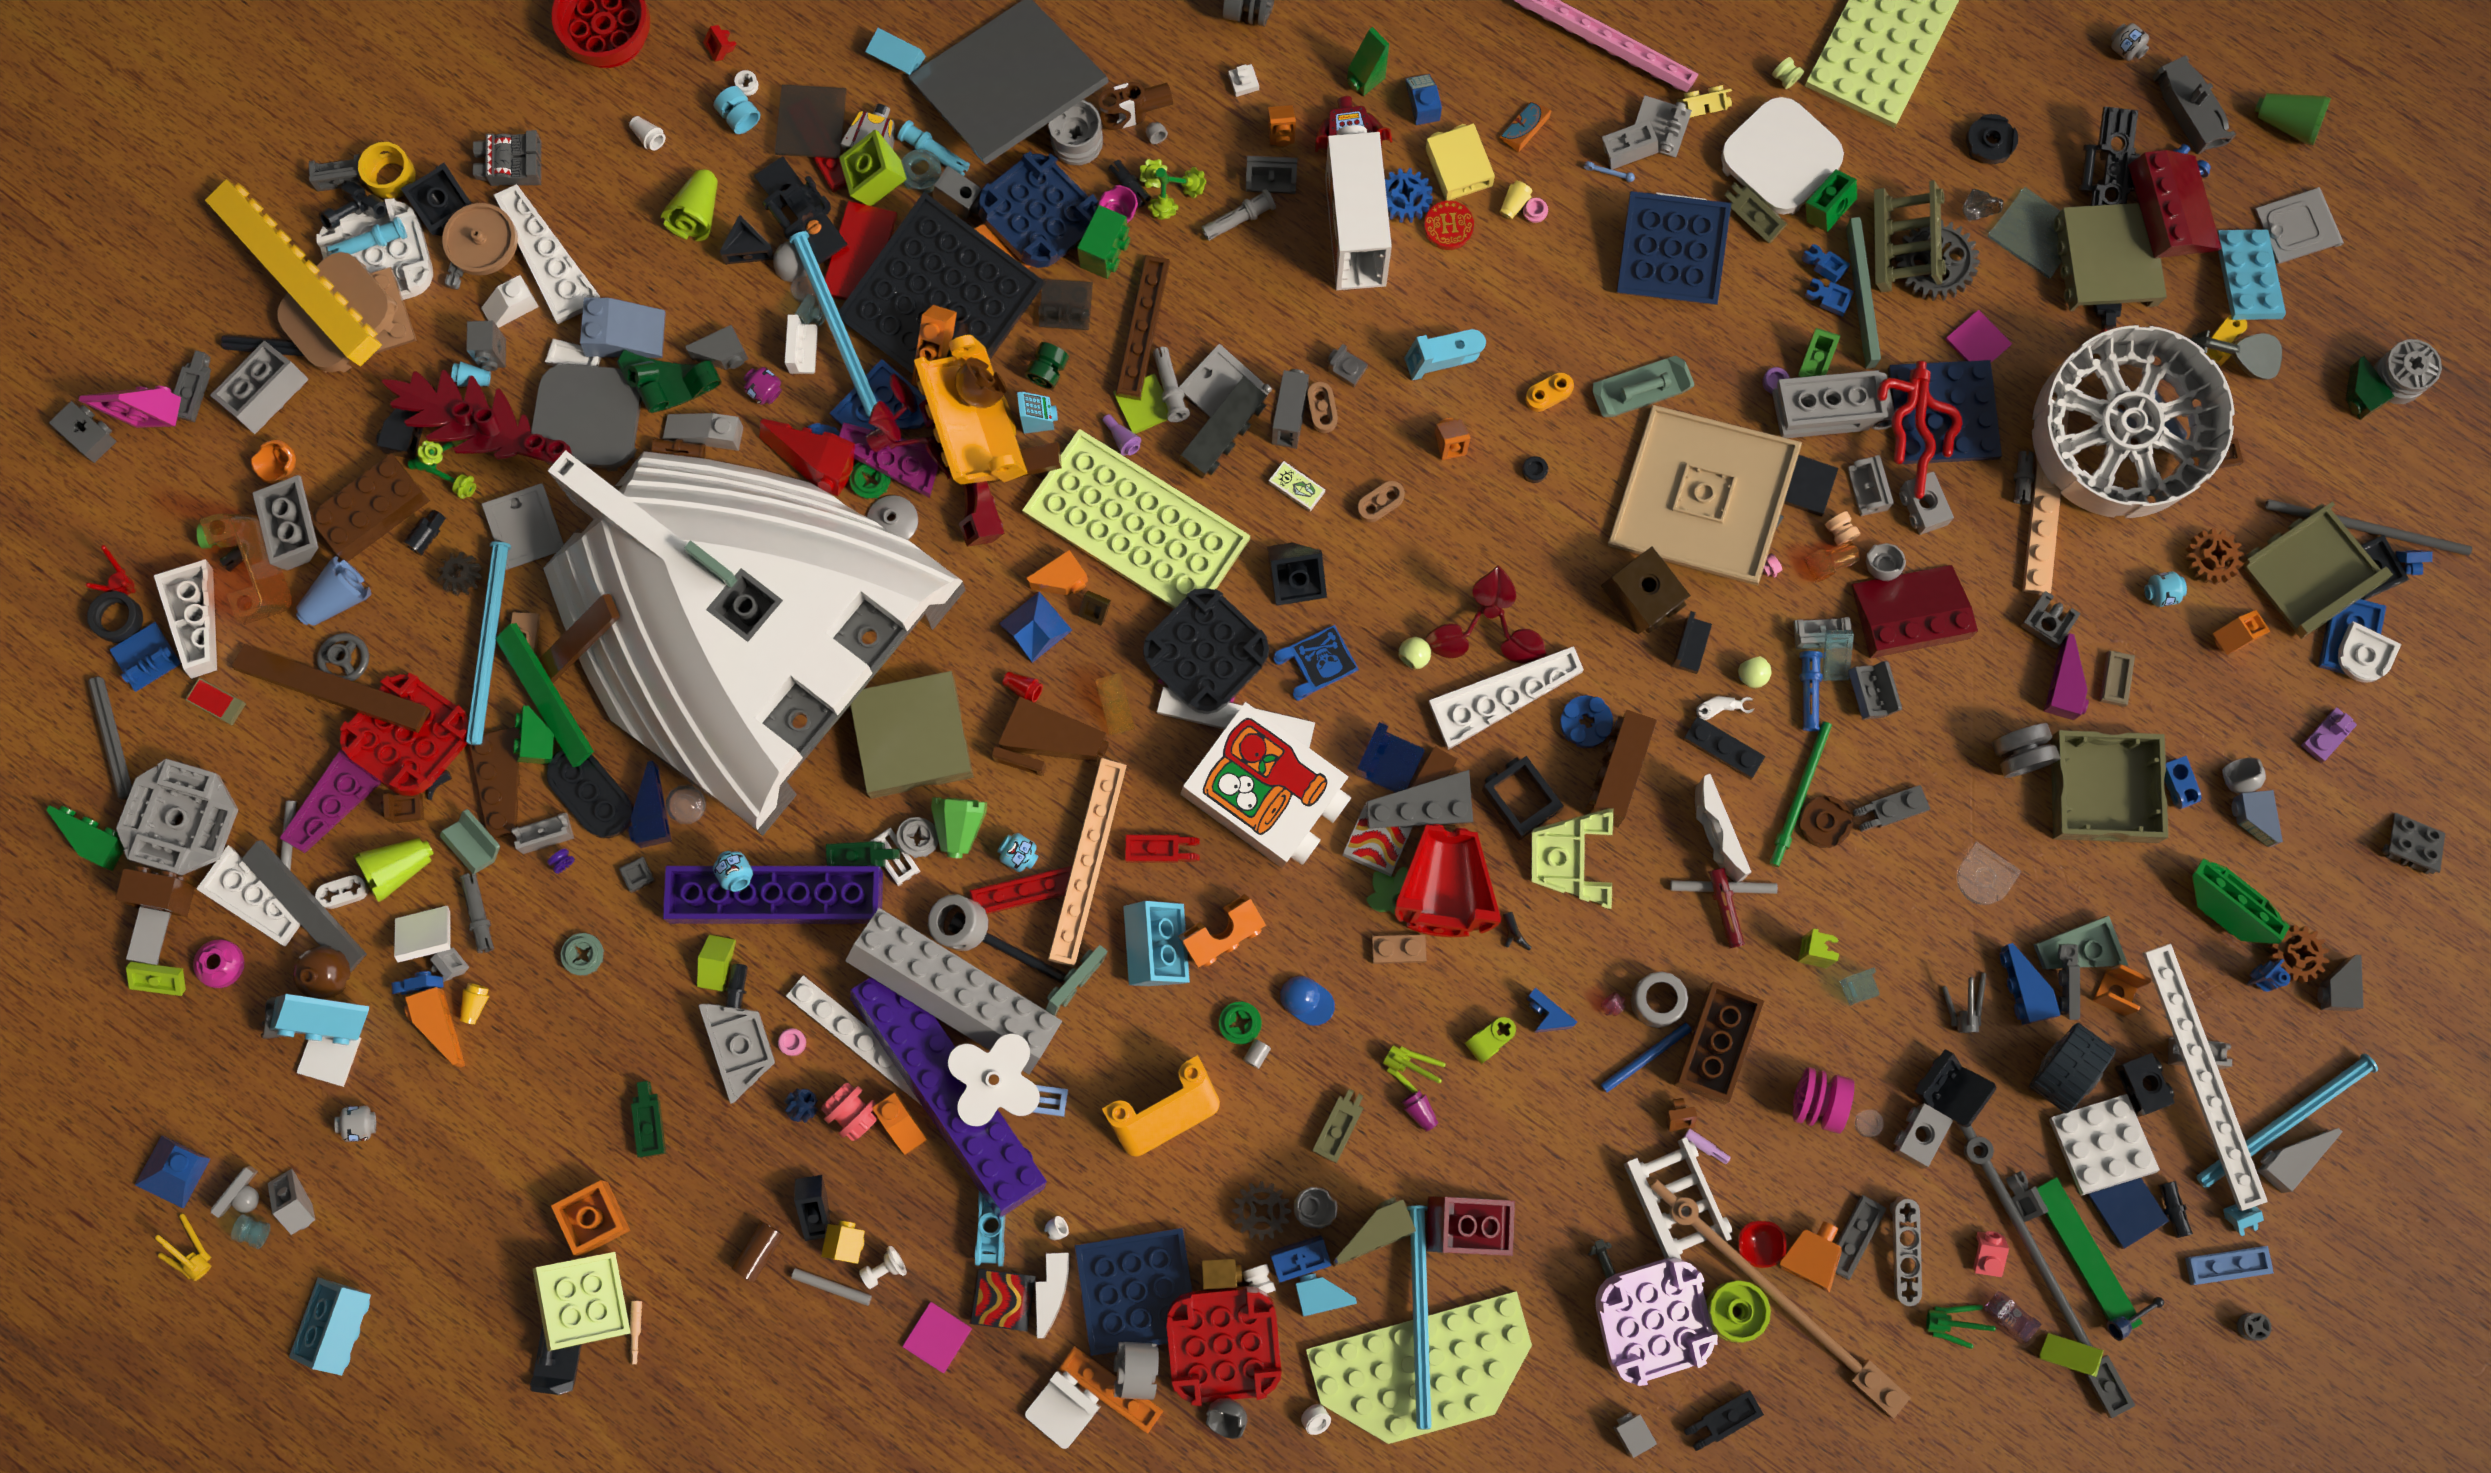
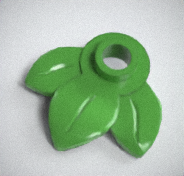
M1402 867L1398 870L1395 877H1390L1381 872H1374L1372 884L1376 893L1371 894L1366 899L1370 907L1378 912L1390 911L1395 915V901L1399 897L1409 870Z

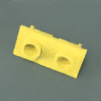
M1723 85L1708 88L1709 93L1699 95V90L1684 93L1685 98L1679 99L1677 102H1684L1685 108L1692 110L1691 118L1706 114L1705 104H1708L1709 113L1727 110L1728 107L1732 106V101L1730 97H1726V92L1732 90H1723Z

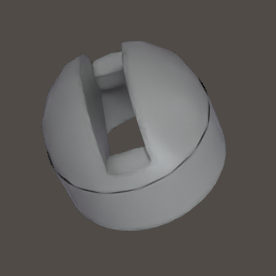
M1152 122L1146 128V135L1152 144L1164 141L1168 135L1167 130L1160 122Z

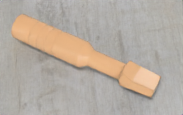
M631 1301L630 1364H637L638 1336L641 1333L642 1301Z

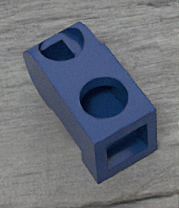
M2187 755L2166 762L2164 781L2170 791L2174 805L2181 810L2201 801V792Z

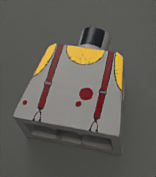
M876 104L873 114L860 111L842 140L841 145L844 153L875 129L879 131L893 149L896 128L894 121L888 119L890 108L883 104Z

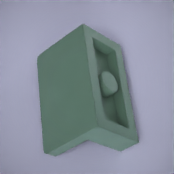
M468 809L462 811L457 823L444 829L440 834L441 839L473 875L494 863L500 849L498 842Z

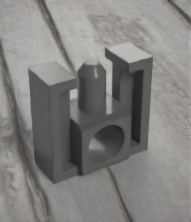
M2044 591L2020 627L2056 649L2060 646L2081 613L2071 608L2061 622L2058 620V617L2063 611V604H2054L2049 613L2044 611L2054 597L2047 591ZM2041 622L2048 623L2051 631L2044 630Z

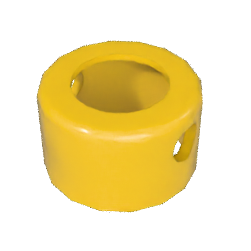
M390 142L373 144L362 153L358 161V171L361 179L380 198L397 199L405 194L401 188L415 182L416 171L413 163L396 144ZM382 151H388V152H389V153H385V154H380ZM397 164L404 168L401 175L395 181L388 184H378L377 175L384 166Z

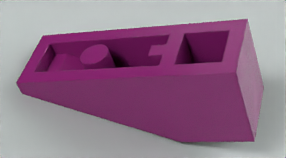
M2069 633L2060 644L2043 712L2075 720L2080 715L2085 714L2089 700L2086 699L2088 690L2075 635Z

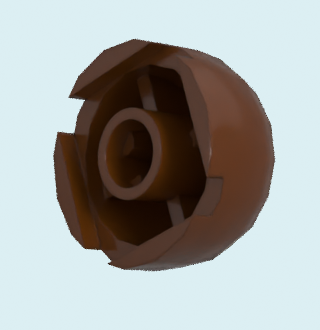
M973 357L968 358L958 369L955 386L959 399L963 404L985 409L1000 401L1006 393L1007 387L997 372L992 375L987 370L988 364Z
M325 945L313 947L301 954L294 964L292 973L297 989L306 997L316 999H328L342 993L345 989L346 981L350 979L351 974L349 962L342 952Z

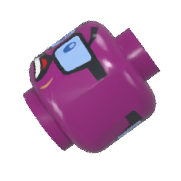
M765 367L757 370L752 368L743 378L746 381L744 392L760 405L766 403L770 405L782 392L780 388L781 380Z

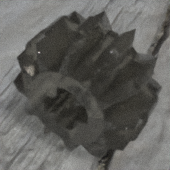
M460 552L458 557H456L454 553H450L449 561L441 559L444 567L436 568L437 573L441 575L437 578V581L443 585V589L447 593L452 591L455 596H459L462 591L465 595H469L470 587L478 589L475 581L482 580V576L478 573L482 568L478 563H475L476 559L472 555L467 557L464 552Z

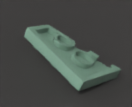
M1099 945L1094 952L1091 949L1086 952L1080 960L1082 965L1077 970L1072 968L1064 978L1066 983L1061 988L1056 986L1048 995L1047 1012L1056 1017L1060 1005L1064 1007L1068 1005L1077 992L1076 987L1079 986L1081 988L1104 961L1108 952L1105 948Z

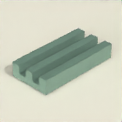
M691 540L684 547L690 558L726 586L732 588L738 581L730 570Z

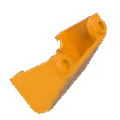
M1198 1055L1186 1061L1179 1069V1078L1183 1089L1136 1114L1128 1102L1121 1100L1102 1108L1127 1154L1135 1157L1141 1156L1213 1116L1218 1111L1220 1104L1218 1095Z

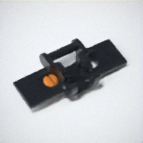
M783 156L754 175L769 195L763 201L762 206L765 210L771 212L782 227L786 239H789L798 232H808L809 237L807 240L819 265L848 245L827 217L831 210V204L825 196L820 195L816 189V183L811 176L805 178L806 184L804 185ZM786 205L790 207L798 218L793 224L790 223L781 210Z

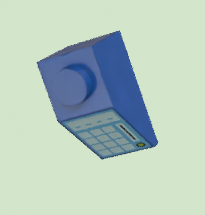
M1430 74L1406 78L1405 83L1415 124L1421 125L1440 121L1442 105L1437 85Z

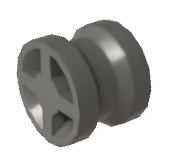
M2261 1313L2241 1315L2236 1324L2239 1335L2248 1341H2262L2271 1333V1323Z

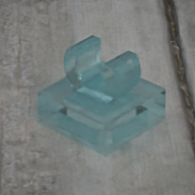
M807 294L795 312V315L799 316L802 324H810L813 321L821 326L826 319L823 311L820 310L817 298L810 294Z

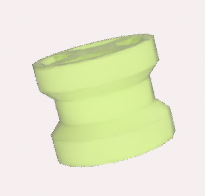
M1788 57L1777 66L1772 76L1775 79H1780L1782 86L1788 89L1798 81L1804 70L1801 67H1796L1793 59Z

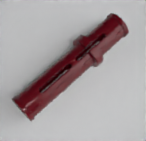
M1725 868L1708 871L1714 890L1713 900L1717 901L1729 949L1743 946L1745 942L1732 898L1734 892L1730 890ZM1719 883H1721L1723 887L1724 895L1727 902L1726 906L1724 905ZM1727 910H1729L1734 933L1732 932L1730 927L1729 919L1726 912Z

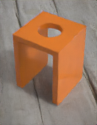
M2119 964L2105 971L2093 1001L2123 1016H2127L2139 1011L2140 1006L2132 1003L2137 989L2150 984L2152 979ZM2113 985L2119 986L2123 990V997L2121 998L2109 992V988Z

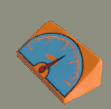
M1530 102L1499 138L1519 153L1550 118L1551 110Z

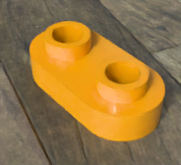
M1557 373L1533 385L1526 394L1527 406L1533 411L1541 412L1567 399L1574 388L1572 378L1565 373ZM1563 382L1565 387L1560 388L1557 386V383ZM1540 393L1544 398L1537 399L1535 394Z

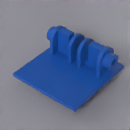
M156 622L110 649L123 671L121 674L125 682L131 684L135 692L181 664Z

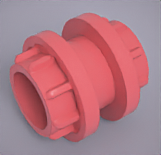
M844 1083L822 1105L821 1110L827 1115L824 1120L828 1124L835 1119L843 1127L838 1132L842 1138L847 1136L851 1141H856L879 1119L872 1108L877 1104L873 1100L865 1104L858 1097L863 1090L859 1086L853 1088L849 1083Z

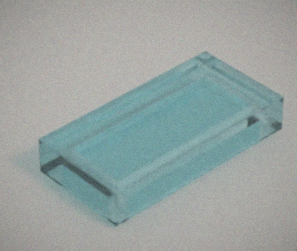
M1826 630L1822 666L1823 681L1849 680L1848 670L1851 667L1854 637L1852 630Z

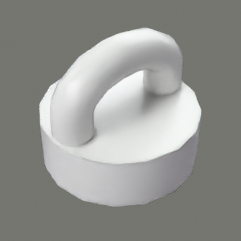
M1314 1404L1304 1411L1301 1421L1307 1433L1317 1435L1329 1427L1331 1418L1321 1404Z

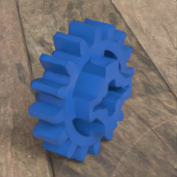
M1399 168L1398 175L1390 172L1389 180L1385 179L1388 212H1391L1390 219L1398 216L1400 223L1403 222L1404 218H1408L1409 222L1412 223L1413 216L1421 219L1422 211H1429L1428 204H1432L1433 198L1430 195L1432 194V187L1427 186L1428 178L1420 179V171L1413 175L1412 168H1409L1407 173H1403V170ZM1416 202H1420L1417 206H1413Z

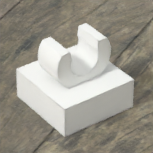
M1252 64L1238 66L1236 69L1228 71L1236 97L1259 90V83Z

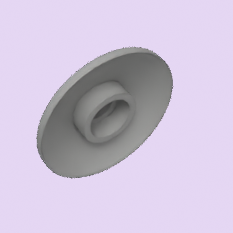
M886 496L879 499L871 506L867 518L906 540H909L914 535L918 527V514L915 507L910 501L900 496ZM895 514V520L888 521V515Z

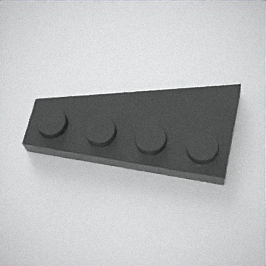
M1469 770L1367 801L1368 829L1426 826V824L1472 823L1473 813Z

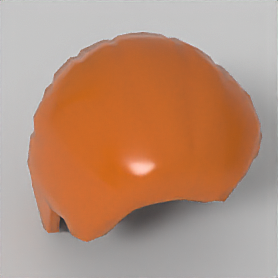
M267 441L260 446L259 451L251 458L252 469L263 482L276 483L293 472L296 465L295 452L284 441Z

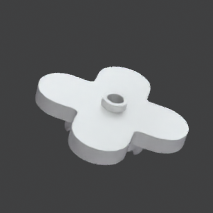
M1016 1034L1004 1035L997 1040L989 1053L972 1044L959 1045L951 1052L948 1059L949 1070L955 1078L967 1085L958 1102L959 1116L966 1124L982 1126L992 1119L1000 1107L1016 1116L1029 1115L1037 1108L1040 1100L1038 1088L1033 1082L1021 1075L1030 1058V1048L1023 1037ZM997 1075L999 1077L998 1084L991 1085L988 1081L989 1077Z

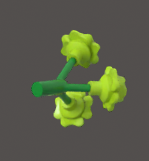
M1147 159L1145 165H1141L1139 168L1141 172L1139 180L1145 182V187H1161V194L1158 195V199H1152L1150 205H1148V210L1152 212L1154 217L1160 220L1169 219L1171 216L1176 215V210L1179 208L1174 203V199L1168 198L1166 194V185L1169 182L1181 183L1185 187L1183 190L1184 194H1189L1191 198H1196L1197 194L1201 195L1205 188L1206 179L1204 178V172L1198 171L1196 167H1192L1190 171H1185V176L1182 178L1168 176L1167 166L1162 165L1160 159L1154 161Z

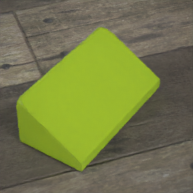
M2048 1333L2039 1359L2097 1377L2104 1350Z

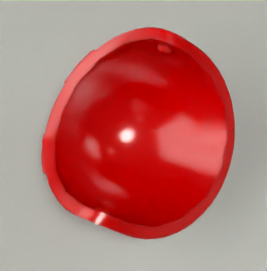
M1770 1221L1750 1222L1745 1225L1739 1234V1253L1754 1267L1768 1268L1775 1266L1786 1255L1785 1233L1777 1224Z

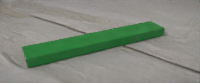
M517 623L509 624L495 639L546 724L554 733V737L572 767L580 766L594 753V750Z
M2055 1177L2038 1186L2037 1190L2048 1209V1212L2045 1213L2046 1217L2107 1321L2118 1316L2129 1319L2137 1313L2058 1178ZM2140 1318L2131 1323L2132 1330L2143 1324Z

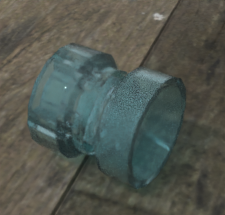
M242 1214L234 1224L231 1239L239 1243L246 1241L250 1247L260 1249L268 1238L270 1223L264 1221L256 1222L253 1221L252 1217Z

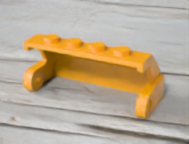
M964 335L949 342L952 357L928 361L925 357L915 359L914 363L920 378L917 384L921 394L926 396L928 402L925 405L926 412L929 418L934 420L936 428L933 429V433L937 442L942 444L944 452L941 453V457L945 466L950 468L953 480L959 484H968L1000 479L1005 483L1028 474L1015 437L1016 426L1005 396L1003 395L1002 399L995 405L985 409L966 406L959 399L955 378L958 369L968 358H978L989 365L987 370L994 375L985 346L972 335Z

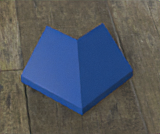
M1040 592L999 623L1032 663L1072 631Z

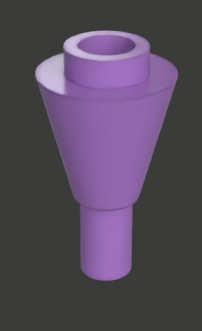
M1110 414L1103 418V422L1111 430L1121 455L1135 454L1140 448L1141 438L1124 426L1119 425Z

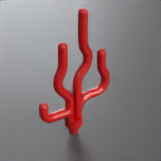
M1925 361L1916 362V368L1910 371L1909 382L1887 378L1879 384L1877 389V399L1879 401L1886 400L1889 388L1908 392L1907 402L1894 412L1891 420L1892 430L1896 437L1894 462L1896 464H1902L1905 457L1906 434L1902 426V419L1916 407L1915 427L1925 442V451L1918 459L1914 496L1917 499H1922L1925 495L1927 466L1936 450L1935 439L1925 423L1927 407L1946 413L1951 417L1952 424L1945 433L1942 453L1944 457H1951L1953 454L1954 439L1962 427L1960 412L1954 406L1938 401L1931 396L1929 392L1931 372L1926 369L1927 363Z

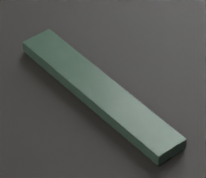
M1860 217L1851 218L1847 224L1846 234L1866 369L1876 367L1881 359L1862 223Z

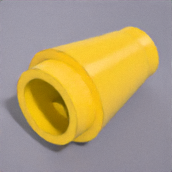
M472 983L467 984L462 994L460 1021L476 1024V1020L489 998V995H487L489 988Z

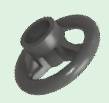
M349 633L336 634L328 638L321 645L317 655V665L319 670L330 674L333 673L328 670L326 663L342 666L347 675L339 677L354 681L365 672L369 663V651L364 641L358 636ZM340 641H348L346 646L342 644H335ZM357 646L361 652V661L358 668L354 670L350 662L352 659L351 654ZM345 654L344 658L339 660V656Z

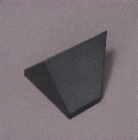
M739 214L720 250L725 265L773 260L774 252L771 245Z

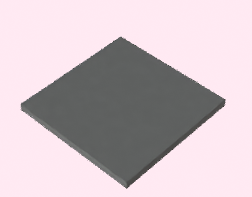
M1022 0L908 76L913 86L985 165L1109 83L1107 76L1033 0Z

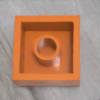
M600 1180L551 1205L571 1251L576 1256H583L631 1231L612 1189L606 1181Z

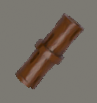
M654 438L651 451L653 453L705 459L706 445L687 443L683 439L670 441Z

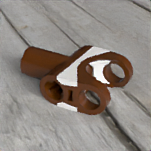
M1129 82L1103 91L1098 98L1099 108L1102 110L1100 114L1101 124L1108 130L1134 126L1145 120L1146 112L1173 105L1168 83L1144 89L1137 82ZM1106 97H1114L1116 99L1114 104L1108 107L1103 105L1102 102ZM1107 114H1115L1118 120L1115 123H1107L1104 118Z

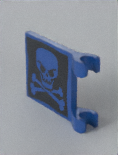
M1335 625L1290 647L1276 651L1273 657L1277 665H1281L1294 657L1307 683L1294 689L1293 696L1296 701H1300L1310 694L1359 670Z

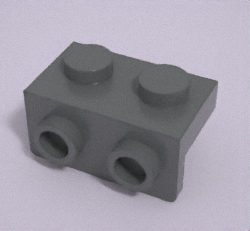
M1882 661L1874 666L1854 667L1848 670L1863 720L1884 718L1902 710L1888 661Z

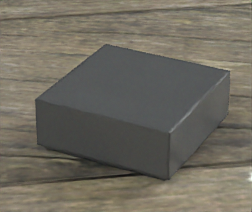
M644 857L619 868L631 893L655 882Z

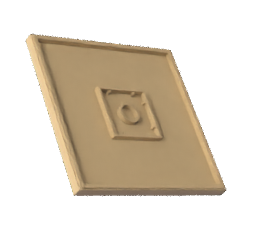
M1652 405L1608 546L1636 554H1642L1653 546L1660 557L1666 562L1758 586L1802 442Z

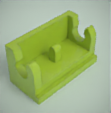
M1813 928L1802 937L1798 962L1828 968L1838 961L1839 954L1834 951H1828V946L1824 943L1826 941L1837 943L1839 940L1833 935L1818 932L1819 929Z

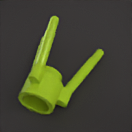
M1394 1045L1383 1062L1384 1065L1389 1067L1387 1072L1395 1076L1412 1093L1417 1091V1089L1398 1070L1404 1072L1406 1067L1436 1083H1441V1079L1410 1062V1057L1440 1067H1445L1446 1065L1442 1061L1410 1051L1403 1046L1399 1049Z

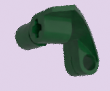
M625 349L617 361L628 385L637 388L649 413L663 411L684 404L715 389L722 383L712 361H704L699 364H677L646 358Z

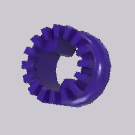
M566 848L556 852L547 862L549 866H554L553 871L556 874L561 873L563 870L565 871V867L569 868V865H572L575 860L573 856H568L569 851Z

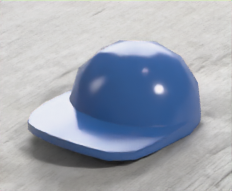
M1292 977L1283 984L1280 991V1000L1283 1007L1291 1015L1310 1026L1326 1023L1334 1013L1335 1002L1332 995L1324 987L1308 977Z

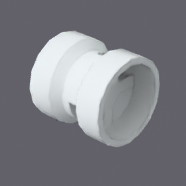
M1267 1264L1242 1272L1244 1281L1249 1282V1287H1257L1266 1293L1276 1291L1274 1283L1267 1277L1270 1272Z

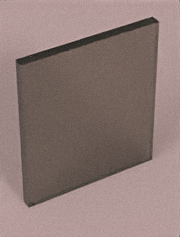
M782 84L775 155L839 158L841 155L847 89Z

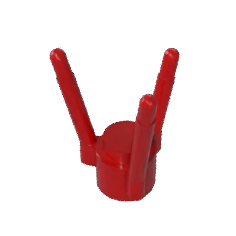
M102 545L101 549L115 568L116 573L110 576L107 586L86 583V587L104 592L117 591L126 595L135 593L134 581L125 575V570L121 568L107 547Z

